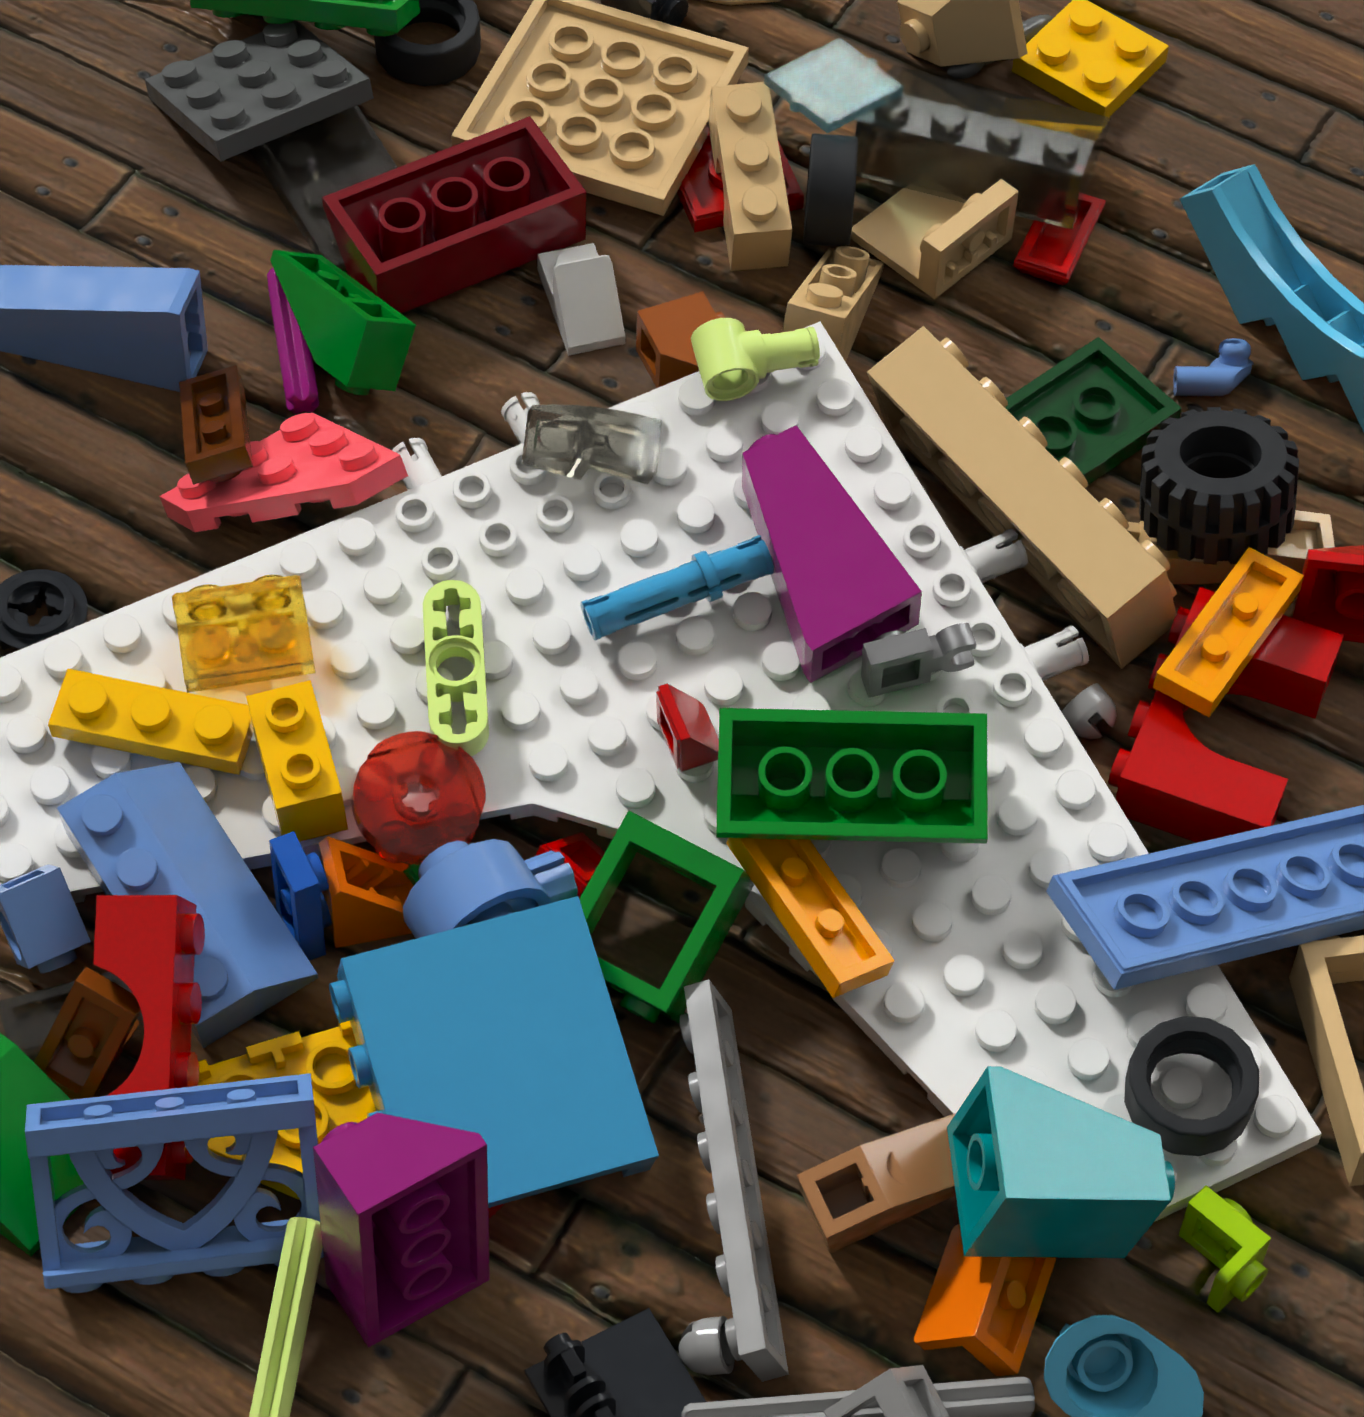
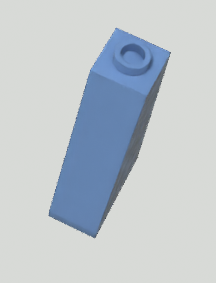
M0 265V351L180 392L179 382L197 376L208 351L200 271L190 268Z

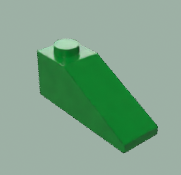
M273 250L270 259L271 264L315 363L336 378L335 385L346 392L356 395H368L370 389L395 391L416 324L322 255Z

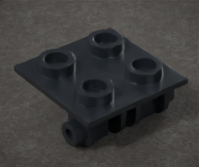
M649 1308L582 1342L580 1340H571L568 1333L558 1334L545 1343L543 1347L547 1354L545 1360L524 1370L526 1377L550 1417H681L684 1406L687 1404L706 1402Z

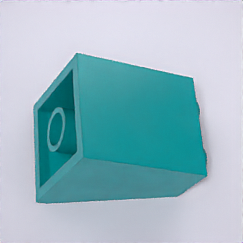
M987 1066L947 1126L964 1257L1125 1258L1172 1201L1174 1196V1169L1169 1161L1164 1160L1160 1134L1001 1066Z

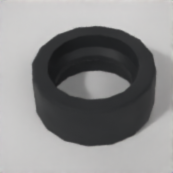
M419 0L420 13L404 27L413 23L431 21L446 24L459 32L453 38L442 43L430 45L410 43L396 34L374 36L377 60L387 73L405 83L421 86L446 84L464 76L476 64L481 50L480 17L477 5L473 0Z
M816 133L811 136L803 234L804 244L838 247L850 245L858 156V138L856 136Z
M1182 1016L1159 1023L1140 1038L1129 1060L1125 1077L1124 1103L1132 1123L1160 1134L1164 1150L1177 1155H1206L1223 1150L1242 1135L1253 1114L1259 1095V1068L1251 1048L1233 1029L1210 1018ZM1180 1053L1201 1055L1217 1063L1229 1075L1232 1082V1098L1226 1109L1217 1116L1203 1120L1182 1118L1167 1111L1154 1098L1151 1090V1075L1157 1063L1166 1057Z

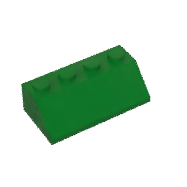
M720 708L716 838L987 844V714Z

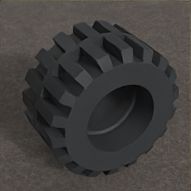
M1208 407L1207 411L1203 412L1190 410L1182 412L1179 419L1170 417L1163 421L1160 430H1152L1149 434L1147 445L1143 446L1139 514L1140 520L1144 521V530L1147 535L1157 538V545L1165 551H1177L1179 558L1191 561L1193 558L1201 559L1203 564L1217 565V561H1228L1230 564H1237L1248 547L1264 555L1268 554V547L1278 548L1285 542V534L1292 531L1296 509L1299 458L1297 446L1294 441L1288 440V433L1281 426H1270L1271 420L1261 415L1253 417L1247 415L1246 410L1235 408L1232 411H1224L1220 407Z

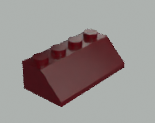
M531 116L322 197L323 207L348 275L401 314L538 259V254L560 250L586 240V190Z

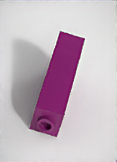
M797 425L777 435L768 434L759 438L747 451L742 453V489L757 534L765 541L774 566V573L771 574L803 673L810 683L862 656L864 643L872 642L878 636L890 631L906 632L919 625L921 589Z

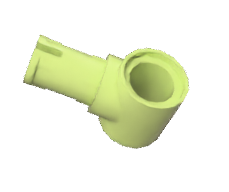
M718 318L700 325L691 336V343L705 393L711 399L718 401H730L749 394L757 386L759 379L766 378L769 372L796 367L817 366L819 363L818 359L820 358L819 341L814 327L775 334H761L759 330L745 331L744 324L737 319Z

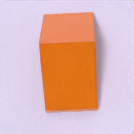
M329 836L318 843L319 856L329 885V889L323 891V896L332 919L330 928L335 948L412 934L403 918V905L414 886L403 872L409 865Z

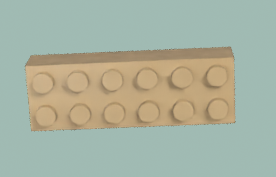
M922 326L867 371L887 428L993 537L1004 533L1008 529H1013L1018 534L1017 539L1013 540L1012 543L1021 540L1025 547L1028 563L1023 568L1121 669L1124 668L1171 629L1174 618L1177 615L1173 597L1177 595V592L1167 576V571L1171 569L1168 560L1151 541L1146 539L1140 544L1126 530L1129 528V523L1112 501L1104 498L1098 502L1085 489L1088 486V482L1070 459L1063 457L1058 462L1045 449L1048 446V442L1039 428L1025 416L1018 421L1006 409L1008 402L1005 396L989 378L984 377L978 381L966 369L969 366L966 357L949 338L945 337L939 342Z

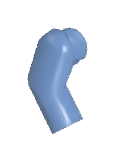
M1225 339L1219 345L1220 357L1216 358L1208 367L1175 366L1173 375L1174 395L1223 396L1229 394L1251 373L1253 361L1249 359L1251 354L1250 344L1243 339Z

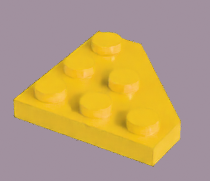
M338 1021V1027L301 1037L298 1031L246 1047L247 1054L212 1065H208L206 1059L198 1061V1086L311 1073L318 1144L337 1126L347 1122L359 1123L367 1118L368 1113L376 1112L369 1086L358 1088L351 1070L348 1048L357 1046L350 1021L343 1023ZM298 1128L278 1130L269 1163L285 1165L303 1173ZM234 1136L210 1138L208 1141V1148L217 1155L241 1160L243 1154L230 1155L226 1153V1148L230 1147L235 1141ZM261 1180L260 1182L263 1185L300 1200L291 1188L282 1183Z

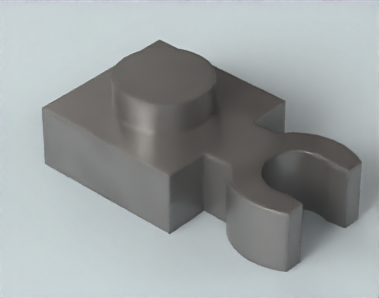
M969 623L951 625L932 636H928L926 628L907 633L898 630L890 631L878 636L872 642L864 643L861 678L868 698L928 683L931 680L932 672L940 670L956 672L972 667L975 661L970 650L976 649L977 644Z

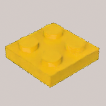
M1072 0L1026 44L1028 54L1013 60L1012 72L1104 123L1166 62L1169 46L1088 0Z

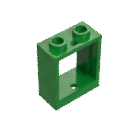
M628 810L583 891L580 903L591 935L637 852L713 891L660 990L598 957L606 985L624 994L619 1004L621 1007L652 1024H655L660 1014L679 1023L680 1016L687 1009L684 987L702 981L749 896L754 883L745 870Z

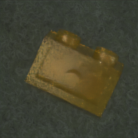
M265 575L255 579L253 582L227 586L206 584L194 587L187 592L172 595L187 693L316 673L300 576Z

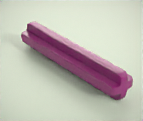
M272 268L267 273L268 291L287 409L294 414L303 411L313 412L318 407L319 400L312 354L275 270Z

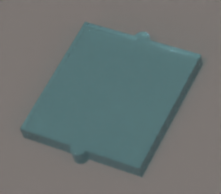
M840 37L765 74L764 84L790 104L791 111L801 112L827 134L902 96L904 89L902 84L877 66L878 62L876 59L865 57Z

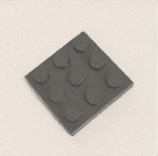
M297 20L284 24L270 23L264 27L263 32L240 41L230 40L220 43L213 49V52L191 61L173 62L165 66L161 73L144 79L149 99L220 162L374 99L369 77Z

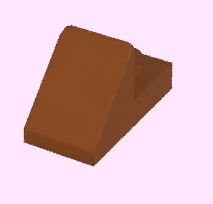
M87 966L75 980L34 1061L71 1100L92 1098L97 1095L139 1026L137 1018L141 1009L134 994Z

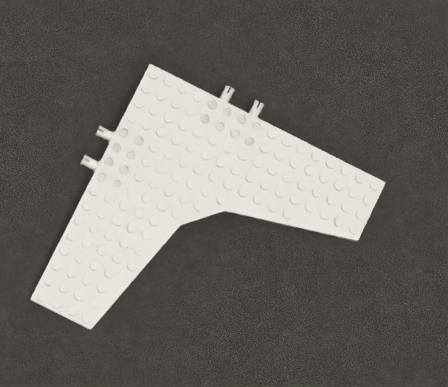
M821 321L807 326L814 327L817 333L820 348V358L818 359L819 363L817 366L796 367L769 372L766 378L759 379L757 386L749 394L730 401L711 399L705 393L701 375L698 371L554 430L539 405L540 402L536 394L524 392L521 393V398L527 408L523 410L518 399L514 396L504 404L501 410L504 420L510 425L520 445L444 476H441L423 439H409V444L415 453L410 456L404 442H401L392 451L401 455L408 474L402 480L408 491L0 658V885L49 864L60 867L75 903L84 902L86 895L103 892V890L66 834L57 807L115 773L176 762L52 737L48 722L67 669L248 705L246 698L248 695L311 680L342 791L348 830L300 842L306 855L316 852L318 857V843L327 836L351 845L381 838H387V843L413 839V832L451 825L452 831L479 826L480 819L510 814L511 820L534 815L558 822L560 817L597 828V835L613 839L629 810L743 869L726 844L728 838H716L718 760L681 772L680 768H676L657 722L656 692L658 691V686L668 683L700 701L706 708L718 739L720 708L987 714V844L810 840L895 960L887 976L832 999L904 1075L909 1073L928 1093L927 1099L944 1117L957 1113L987 1066H1001L1132 1122L1124 1103L1125 1077L1129 1060L1142 1036L1159 1023L1182 1016L1210 1018L1233 1029L1251 1048L1259 1068V1095L1253 1114L1242 1135L1223 1150L1202 1156L1172 1154L1163 1149L1164 1160L1169 1161L1174 1169L1175 1191L1172 1201L1155 1221L1187 1207L1188 1202L1206 1185L1215 1193L1317 1145L1322 1134L1218 965L1114 990L1047 894L1046 890L1053 875L1149 854L1043 683L1044 680L1062 672L1087 664L1089 655L1086 644L1082 637L1073 641V638L1079 634V631L1074 626L1066 627L1063 631L1026 647H1023L1018 642L982 584L1002 574L1027 566L1028 558L1022 541L1018 540L1012 543L1013 540L1017 539L1018 534L1013 529H1008L998 536L965 550L962 546L958 545ZM797 425L921 589L919 625L906 631V633L926 628L928 636H932L951 625L969 623L977 644L976 649L970 650L975 662L972 667L961 671L946 672L940 670L932 672L931 680L928 683L868 698L861 678L862 656L810 683L803 673L771 574L723 591V598L708 602L705 598L692 602L668 613L620 629L595 641L585 623L580 602L608 594L621 587L677 568L682 564L692 561L691 556L701 551H706L709 555L757 536L758 534L742 489V453L747 451L759 438L768 434L777 435ZM446 580H459L471 585L480 597L482 610L489 738L480 752L463 759L447 757L434 747L431 740L428 718L423 600L431 587ZM459 605L446 606L447 611L445 615L448 636L460 635ZM451 657L444 660L437 671L443 678L457 681L468 677L472 673L474 665L466 658ZM464 701L451 702L453 734L466 733L467 723ZM254 732L240 775L181 763L248 868L251 870L272 866L269 840L281 836ZM754 885L745 901V907L763 926L766 923L789 946V954L806 971L811 970L817 976ZM1180 1053L1166 1057L1157 1063L1151 1075V1090L1154 1098L1167 1111L1182 1118L1203 1120L1217 1116L1226 1109L1232 1098V1082L1229 1075L1217 1063L1201 1055Z

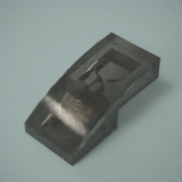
M557 404L532 405L527 414L521 464L581 480L590 468L648 485L657 473L662 420L600 407Z

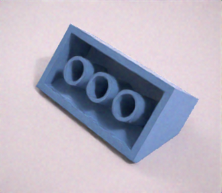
M180 762L115 773L57 807L66 834L105 895H178L197 905L196 913L201 914L204 921L205 940L202 953L194 956L193 982H197L201 989L202 1011L199 1022L192 1024L191 1030L203 1048L318 978V974Z

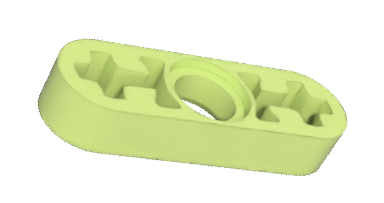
M446 580L431 587L423 600L428 718L431 740L434 747L447 757L463 759L480 752L489 738L482 610L480 597L471 585L459 580ZM459 605L460 635L448 636L445 615L447 611L446 606ZM451 657L466 658L474 665V669L468 677L457 681L443 678L437 670L444 660ZM464 701L467 723L466 733L453 734L451 728L453 723L451 702Z

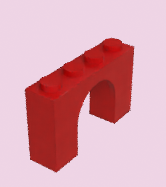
M1200 587L1190 610L1179 607L1169 633V643L1175 644L1176 647L1215 594L1214 591ZM1282 615L1226 694L1249 696L1315 719L1334 672L1344 635ZM1160 653L1148 685V689L1154 690L1156 693L1151 703L1140 700L1128 732L1129 737L1136 739L1131 751L1119 749L1108 779V785L1118 788L1115 799L1128 819L1197 843L1273 826L1279 814L1288 779L1221 756L1198 741L1188 728L1183 713L1190 707L1153 688L1156 672L1168 657V655Z

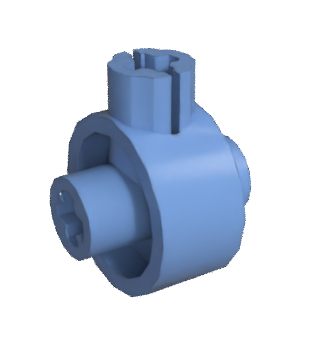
M490 839L468 845L465 841L457 840L438 847L421 863L418 870V877L420 879L410 890L403 905V918L417 939L576 897L578 888L573 869L569 862L563 864L565 857L560 852L551 850L523 860L518 851L508 841Z

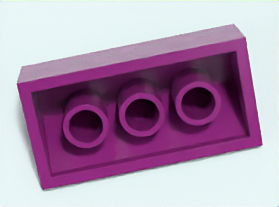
M377 1112L359 1123L347 1122L337 1126L323 1138L320 1144L313 1147L326 1283L368 1348L490 1280L487 1144L479 1133Z

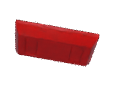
M1052 184L1014 260L1013 266L1021 273L1062 286L1067 284L1104 209L1106 200Z

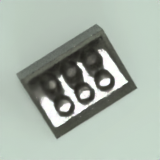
M894 65L871 87L857 119L855 136L858 138L856 176L963 203L973 194H982L1002 179L1019 191L1016 216L1073 229L1084 194L1087 191L1108 133L1111 118Z

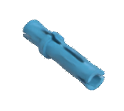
M760 535L752 537V539L738 543V545L709 555L706 551H701L691 556L692 561L682 564L677 568L621 587L608 594L580 602L581 611L591 636H593L595 641L620 629L668 613L686 604L705 598L708 602L723 598V591L747 581L773 574L774 566L765 541L762 540Z

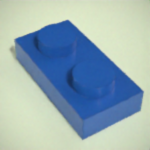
M294 831L269 840L277 912L309 961L326 955L324 928L332 925V919L322 894L323 891L329 889L323 865L316 852L305 854Z

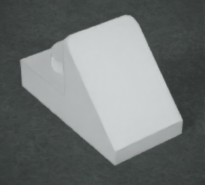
M594 243L538 254L537 270L568 356L625 344V331L610 256H599Z

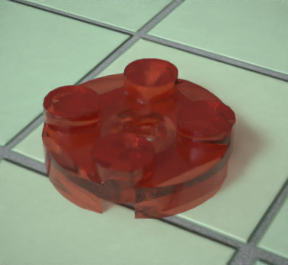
M413 731L391 736L378 743L368 754L367 760L359 768L351 795L354 820L366 841L373 845L378 855L387 862L394 864L406 862L421 865L425 858L438 847L457 840L465 841L468 844L475 836L486 801L483 776L470 754L459 746L456 750L438 741V735ZM418 784L422 793H434L436 800L428 804L427 811L417 812L413 807H406L402 802L407 797L409 785Z

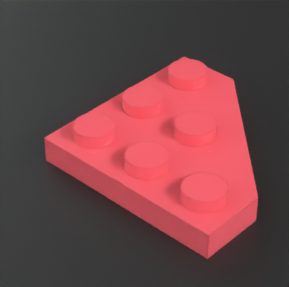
M311 412L292 416L280 425L279 431L261 441H251L253 467L242 470L236 477L222 482L207 480L193 485L188 473L177 482V487L159 497L168 518L193 532L218 529L221 524L219 517L223 516L237 517L249 514L252 523L299 515L302 509L300 503L305 502L320 503L330 500L333 509L358 505L406 478L408 474L400 454Z

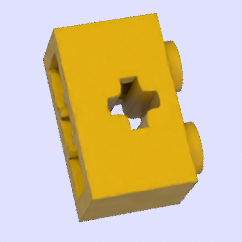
M311 680L246 696L253 731L281 836L294 831L299 842L348 830L342 791Z

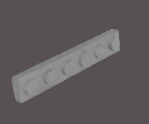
M708 979L684 987L688 1013L680 1016V1028L687 1049L691 1054H694L696 1072L689 1074L688 1082L693 1102L697 1110L703 1113L705 1131L697 1135V1143L704 1167L709 1173H712L714 1192L706 1196L707 1210L714 1230L717 1234H721L724 1254L716 1257V1271L724 1294L731 1299L733 1318L726 1319L725 1321L726 1338L735 1360H743L757 1377L764 1382L789 1375L732 1009Z

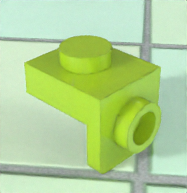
M1206 1185L1188 1202L1179 1236L1220 1269L1214 1278L1207 1304L1218 1313L1234 1297L1241 1302L1247 1300L1263 1282L1268 1269L1262 1264L1271 1237L1253 1224L1251 1217L1240 1204L1228 1198H1221Z

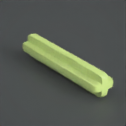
M292 1217L287 1222L249 1417H290L323 1248L320 1221L315 1219Z

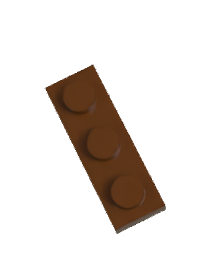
M237 365L180 381L185 464L193 485L207 480L212 482L226 481L236 477L242 470L253 467L245 390Z

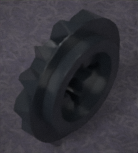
M45 569L24 571L4 580L0 584V644L3 650L11 647L20 650L88 622L87 599L80 585L63 573ZM45 600L48 616L42 617L39 624L30 626L28 616L34 615L37 608H41L42 601Z

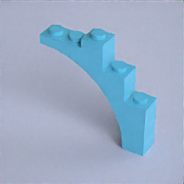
M1253 164L1221 173L1179 198L1239 324L1262 319L1266 326L1276 324L1301 379L1307 380L1327 376L1330 383L1340 381L1364 432V303L1333 277L1303 243L1276 204L1256 165Z

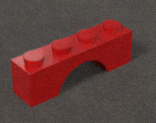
M97 895L93 965L111 972L129 987L138 1001L144 1022L143 1046L133 1071L117 1089L106 1096L198 1086V1058L195 1052H190L192 1024L199 1022L202 1011L201 989L197 982H193L194 956L200 955L203 951L205 927L202 915L196 913L197 905L178 895ZM184 1141L164 1143L157 1165L143 1180H185L186 1164H191L194 1158L188 1152ZM139 1147L114 1149L113 1152L116 1157L125 1159V1165L116 1169H110L113 1174L121 1172L139 1161L142 1157Z

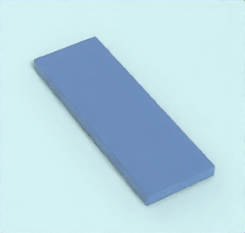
M1364 805L1053 875L1046 892L1114 990L1364 929Z

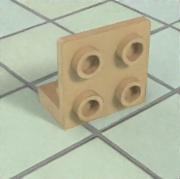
M924 172L852 227L851 239L930 297L936 299L1012 239L1019 191L1000 179L982 194L975 193L967 199L932 173Z

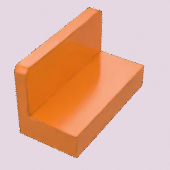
M960 1224L954 1226L918 1324L914 1342L923 1350L963 1346L996 1376L1018 1374L1057 1257H964Z

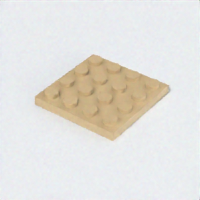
M533 0L452 133V146L531 116L586 190V193L664 216L681 186L682 180L707 139L709 133L711 86L738 83L748 65L749 47L588 0Z

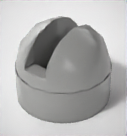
M1098 683L1084 689L1062 710L1074 733L1086 739L1101 738L1103 735L1095 725L1104 719L1113 727L1117 717L1114 702Z
M725 1316L702 1318L691 1322L684 1330L679 1343V1357L688 1369L697 1374L708 1376L732 1372L735 1358L730 1351L726 1338L725 1321L727 1318Z

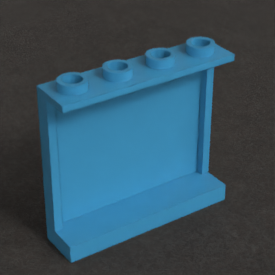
M579 896L341 958L337 973L338 981L329 983V990L339 1023L346 1021L351 1023L357 1046L348 1048L351 1070L358 1088L369 1086L376 1112L368 1113L367 1118L378 1112L479 1133L487 1144L488 1208L621 1170L623 1177L650 1170L658 1158L657 1147Z

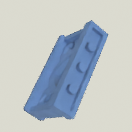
M311 1073L27 1105L25 1137L30 1161L44 1287L46 1289L62 1288L70 1293H83L95 1290L103 1283L133 1280L138 1284L152 1285L165 1282L177 1274L204 1272L207 1275L219 1277L238 1273L246 1266L274 1263V1265L279 1267L286 1226L289 1219L258 1222L256 1214L261 1208L271 1206L281 1211L280 1202L271 1191L257 1188L261 1180L282 1183L297 1194L301 1201V1207L295 1217H305L320 1221L313 1147L318 1145ZM298 1128L303 1173L285 1165L269 1163L278 1130ZM234 1136L235 1141L230 1147L226 1148V1153L230 1155L243 1154L241 1160L226 1158L212 1152L207 1145L209 1139ZM184 1141L190 1155L201 1166L216 1174L231 1177L208 1205L184 1223L152 1209L126 1189L139 1183L152 1172L161 1157L164 1143ZM139 1147L142 1152V1157L139 1161L121 1172L113 1174L110 1169H116L125 1165V1159L116 1157L113 1152L114 1149ZM69 1154L74 1167L85 1184L69 1190L56 1200L50 1156ZM97 1199L101 1206L92 1210L87 1216L84 1223V1233L91 1227L102 1226L109 1231L110 1239L73 1244L63 1231L65 1219L77 1206ZM234 1219L236 1226H227ZM132 1231L140 1237H132Z

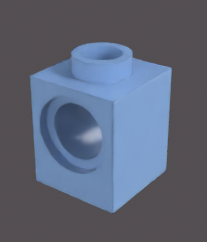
M47 864L0 885V924L18 965L28 969L37 965L40 973L50 972L76 960L78 957L74 949L91 942L60 867Z

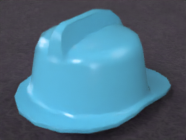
M1093 1315L1072 1325L1066 1323L1045 1358L1044 1381L1050 1398L1071 1417H1202L1204 1392L1197 1373L1180 1354L1148 1331L1118 1316Z

